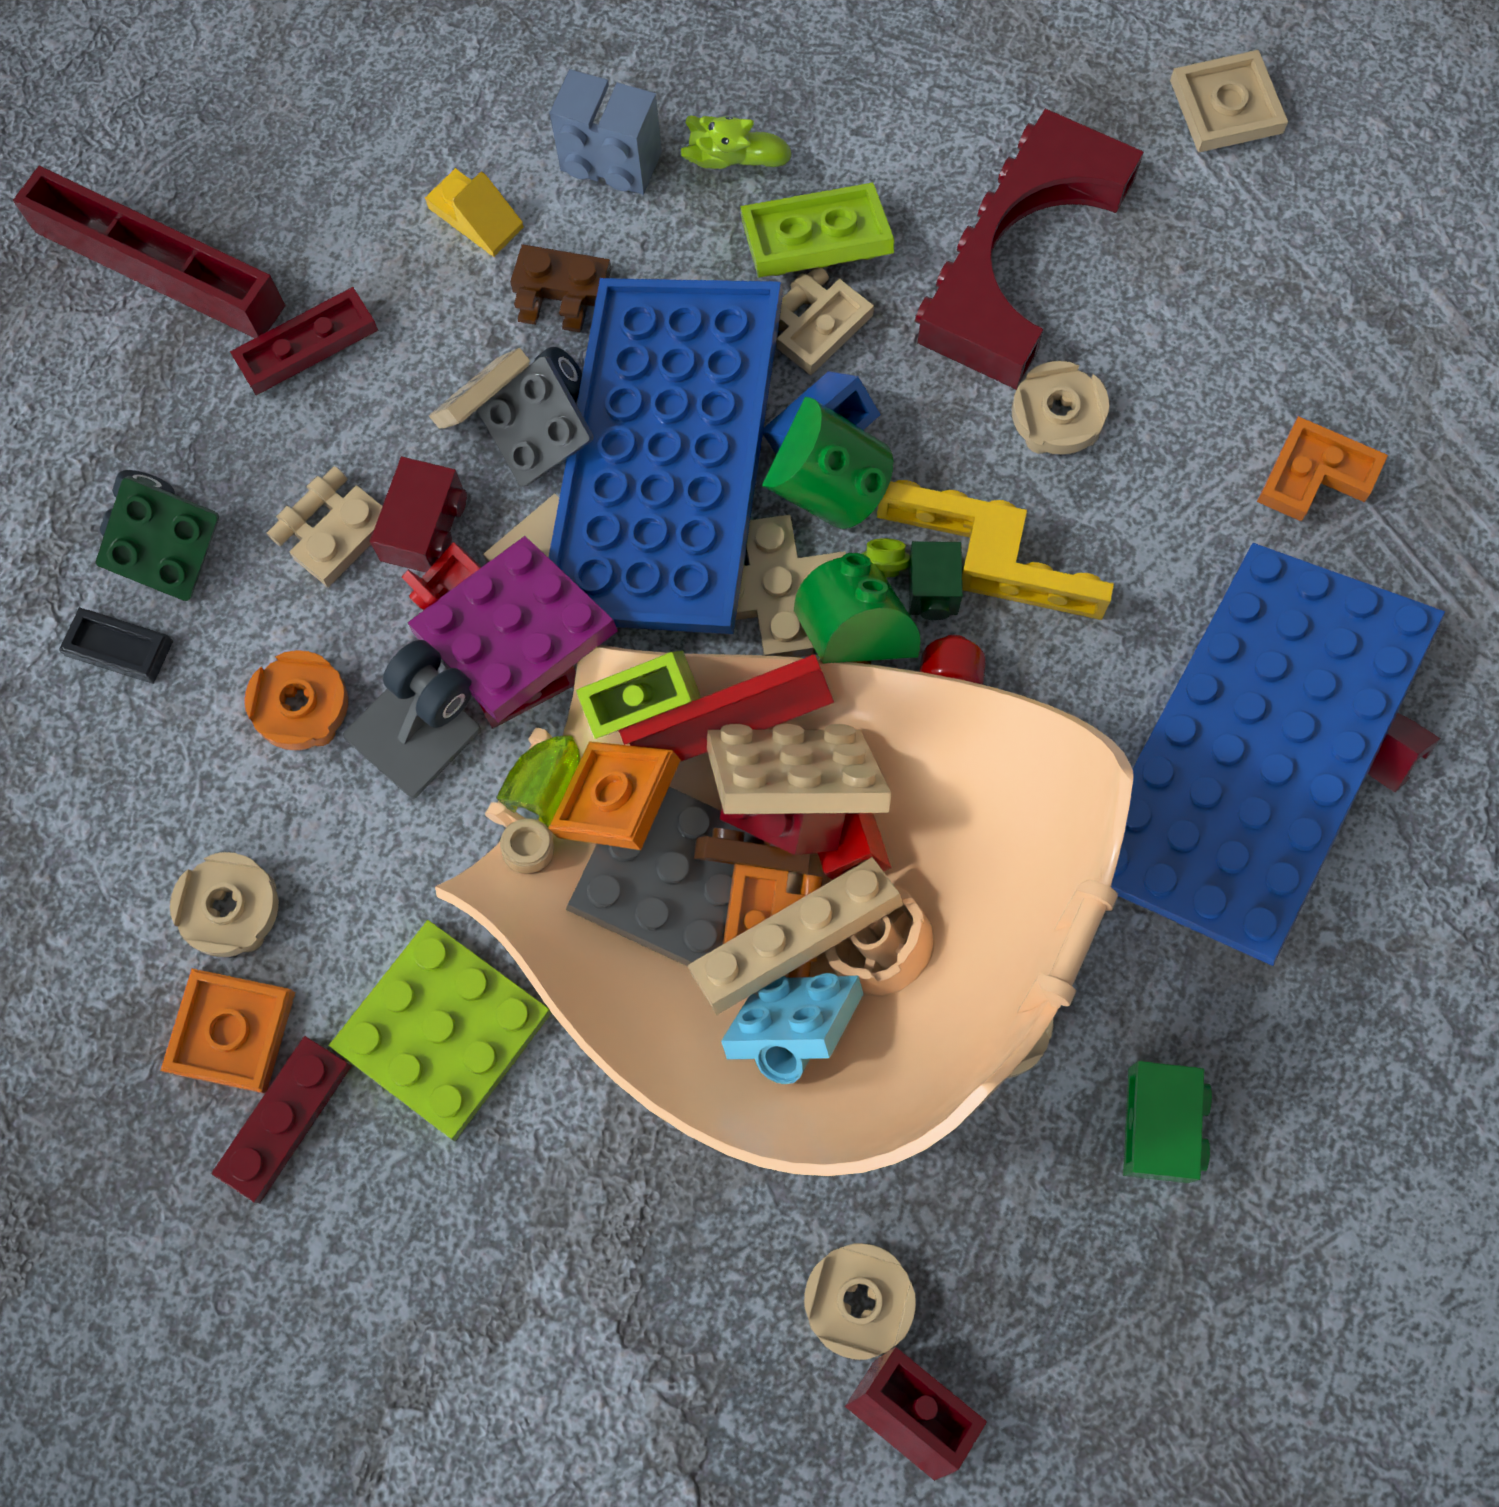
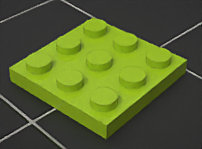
M427 920L328 1046L451 1140L456 1141L552 1012L446 932Z

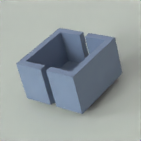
M569 69L549 113L560 170L577 179L587 178L598 181L602 177L605 178L606 184L616 190H629L644 195L662 153L656 93L617 82L599 124H595L593 121L607 92L609 82L604 78Z

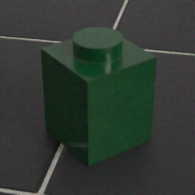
M912 541L909 565V615H921L922 618L927 620H943L950 617V615H958L963 597L961 542Z

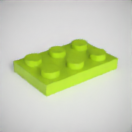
M873 182L740 206L742 224L758 278L779 276L788 272L816 267L823 268L833 264L860 259H872L877 256L894 253V237Z

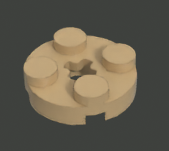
M1067 361L1047 362L1034 367L1027 374L1026 379L1020 383L1015 392L1012 403V419L1018 433L1025 439L1027 447L1032 452L1038 454L1046 452L1059 455L1071 454L1093 445L1098 440L1109 413L1108 394L1099 378L1094 374L1090 378L1086 373L1078 371L1079 365ZM1054 400H1061L1063 406H1071L1072 408L1065 416L1056 415L1050 409Z
M230 852L212 854L203 858L206 861L198 864L193 870L188 868L176 882L170 900V915L183 939L196 950L215 957H231L243 952L257 950L273 927L278 913L279 900L274 879L252 859ZM226 892H233L232 899L237 902L234 911H230L226 917H220V912L213 908L214 901L223 900Z
M856 1243L833 1250L814 1267L808 1278L804 1294V1307L810 1327L828 1349L840 1356L866 1360L886 1353L905 1338L914 1319L916 1299L908 1274L892 1254L880 1247ZM858 1284L867 1286V1296L875 1300L873 1311L864 1310L861 1318L851 1316V1306L843 1302L845 1292H855Z

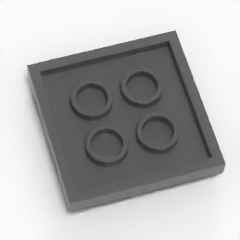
M669 787L641 850L596 844L566 910L688 967L690 963L723 945L734 865L694 859L697 838L704 836L712 837L714 828L745 831L720 820V810ZM745 832L744 842L764 845V840Z

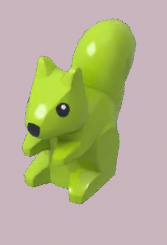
M691 115L686 118L685 123L691 133L689 145L681 148V156L703 168L723 169L735 164L780 167L789 162L792 157L790 146L779 136L768 132H750L754 125V120L729 116H702L699 118Z

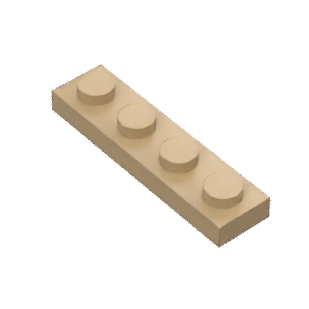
M872 857L690 963L688 968L716 1015L901 907L903 903L900 893Z

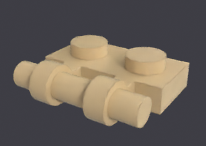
M819 267L813 268L807 275L800 274L791 283V290L782 299L778 331H783V333L777 338V349L809 375H812L873 316L874 305L841 279H838L828 290L823 288L822 285L828 281L829 276L823 268ZM803 303L811 304L800 317L794 314Z
M335 466L322 478L316 476L307 485L309 491L292 508L286 506L276 516L279 521L267 532V535L279 546H282L293 534L300 539L289 551L295 561L328 588L371 545L369 541L382 509V505L357 485L344 498L337 494L336 491L348 479ZM322 505H325L331 511L312 528L306 521Z

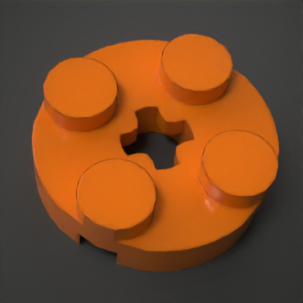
M302 650L279 654L275 656L277 661L270 663L265 669L260 667L249 680L244 703L247 715L256 731L272 745L287 750H304L313 746L329 744L334 739L336 730L344 721L348 709V691L339 672L322 656ZM297 690H304V696L308 699L307 704L302 706L300 710L292 711L290 705L285 704L286 698L295 697Z

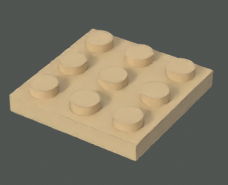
M729 724L723 726L721 730L707 731V752L724 814L889 813L891 791L861 730H855V728L845 724H831L826 726L825 730H804L802 727L793 724H780L775 726L773 730H752V728L746 725Z

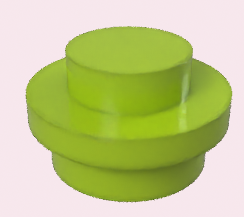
M880 538L867 542L866 551L862 553L871 559L872 563L882 571L886 578L899 575L900 570H904L910 565V556L905 552V543L896 539Z

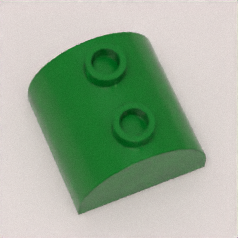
M805 397L762 486L833 527L847 529L865 520L882 500L893 473V454L890 447L815 399Z
M847 553L840 558L827 561L814 569L800 585L795 597L794 612L823 664L916 658L919 656L920 633L915 622L882 571L872 563L868 556L860 553Z

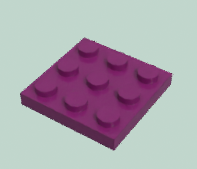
M523 536L438 599L434 604L407 622L413 634L419 640L427 641L440 653L441 663L446 669L457 668L471 679L472 684L469 687L471 695L498 723L617 632L614 620L526 536Z

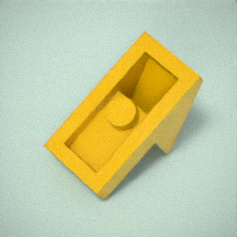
M455 168L425 197L428 209L493 257L524 228L522 220L482 171L471 180Z

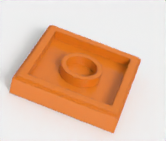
M589 741L548 829L557 838L641 850L681 760L673 750Z
M192 968L160 1071L265 1094L269 1087L296 992L288 988Z

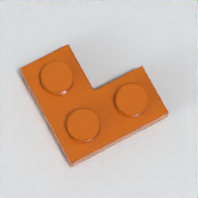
M1298 416L1257 502L1299 521H1302L1307 514L1320 484L1365 502L1373 490L1388 455Z

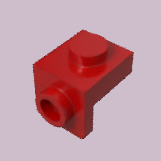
M453 542L422 578L410 570H407L402 575V578L413 589L409 595L410 599L422 610H425L479 570L481 566L462 547Z

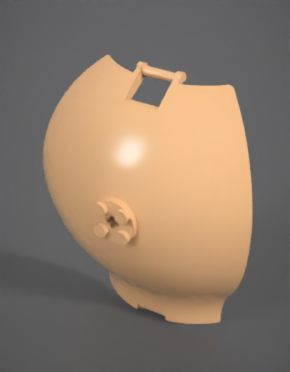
M599 645L578 661L573 697L560 744L545 729L535 728L529 737L530 748L497 803L491 802L485 812L486 817L506 828L517 820L526 819L516 811L550 754L560 764L566 765L567 768L552 798L537 819L549 828L589 741L624 745L619 731L594 739L576 690L667 653ZM685 654L701 698L803 659L798 657ZM818 659L834 703L780 724L798 725L804 730H825V727L831 724H845L855 728V730H861L891 791L889 813L873 814L892 867L884 873L900 893L903 905L821 953L817 957V962H811L809 977H815L824 973H832L836 976H859L864 994L831 1057L810 1059L800 1079L794 1083L780 1084L768 1079L760 1072L755 1059L726 1058L721 1040L748 997L716 1015L687 966L566 910L596 843L557 838L551 832L554 844V853L551 861L538 872L524 874L512 870L505 863L499 842L474 865L454 878L435 886L436 895L438 898L455 905L473 917L505 947L556 1019L580 1048L616 1084L649 1111L686 1135L736 1159L759 1167L792 1174L835 1176L864 1173L886 1167L928 1149L956 1129L989 1098L1023 1061L1043 1035L1061 1005H1071L1076 994L1073 984L1105 911L1113 910L1118 893L1111 888V883L1116 870L1128 817L1133 785V769L1125 753L1112 739L1081 719L1028 697L965 680L852 662L823 664ZM775 726L770 727V728L765 729V730H773V728H774ZM708 752L680 762L669 787L721 811L722 804ZM811 853L808 874L805 875L823 877L822 886L831 882L832 879L824 874L818 853ZM788 874L786 893L800 895L802 874Z

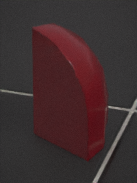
M1397 713L1368 775L1393 792H1397L1410 779L1408 775L1418 759L1422 757L1426 760L1441 738L1415 721Z

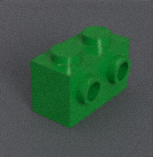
M1138 1061L1128 1068L1123 1176L1191 1183L1200 1180L1201 1171H1207L1210 1160V1143L1207 1138H1202L1203 1116H1209L1212 1089L1210 1084L1204 1083V1068Z

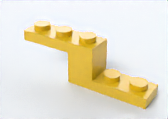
M897 480L895 482L890 481L885 495L878 504L877 518L970 538L962 572V590L1099 620L1103 619L1111 602L1114 583L1104 582L1094 574L1076 573L1072 575L1053 571L1050 566L1043 563H1016L1027 510L1016 508L1015 505L1008 501L992 500L987 502L968 498L966 494L956 490L940 492L921 488L920 485L909 480Z

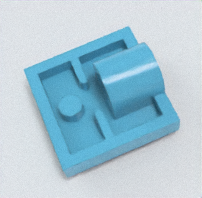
M824 973L815 977L787 978L782 976L750 995L721 1040L726 1058L755 1059L760 1072L768 1079L780 1084L796 1082L800 1079L810 1059L831 1057L864 994L859 976H836L832 973Z

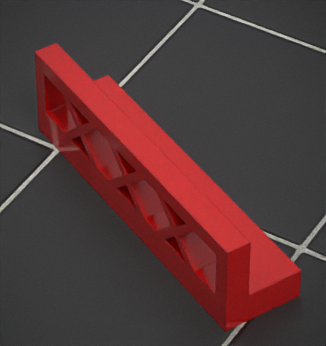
M813 654L620 729L619 733L624 745L630 744V746L673 750L681 760L680 762L707 752L708 730H721L723 726L729 724H742L749 726L752 730H765L834 703L818 658L816 654Z

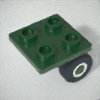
M136 470L120 471L117 474L112 489L113 495L116 497L113 509L105 512L100 526L103 540L95 561L96 565L180 600L188 601L192 597L219 520V514L176 496L173 487L156 476Z

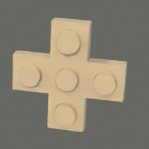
M790 515L750 520L746 546L749 565L743 567L736 620L758 618L764 656L801 657L813 655V645L794 612L795 597L804 579L814 569L827 561L842 557L846 554V551L798 558Z

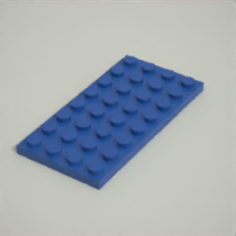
M600 278L577 400V407L591 430L594 439L566 460L548 558L614 620L615 626L618 628L734 634L783 299L781 282Z
M1252 543L1133 767L1130 806L1111 888L1121 898L1274 966L1443 621L1445 611Z

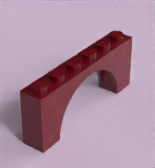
M1046 108L1035 125L1028 123L1018 143V149L1020 150L1015 159L1010 156L1006 159L998 177L999 187L995 193L991 191L986 193L978 210L977 217L980 218L975 227L969 225L966 227L957 246V252H959L954 263L946 261L936 282L937 292L933 298L928 296L924 298L915 317V322L920 324L917 344L1016 390L1037 355L1043 329L1017 312L1001 292L996 282L991 262V253L1001 236L1016 222L1027 215L1045 208L1059 205H1086L1117 213L1136 179L1144 154L1142 150Z

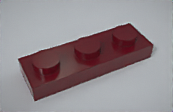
M351 287L231 350L230 353L257 396L379 330L354 287Z
M304 1036L211 1174L252 1202L260 1204L352 1065Z

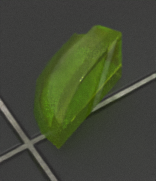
M552 737L535 744L521 755L509 771L496 799L513 813L516 812L518 807H523L539 815L538 821L549 828L580 762L579 749L573 737Z

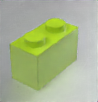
M683 651L667 653L576 690L594 739L610 735L620 729L701 698Z

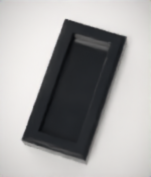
M79 607L59 651L66 657L154 684L173 640L166 634Z

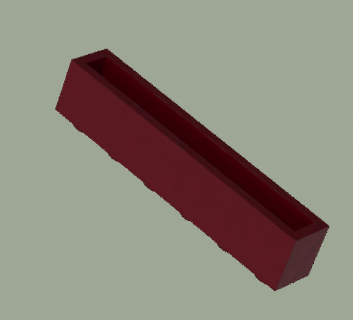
M40 165L13 199V202L35 233L253 338L269 331L286 306L270 274Z

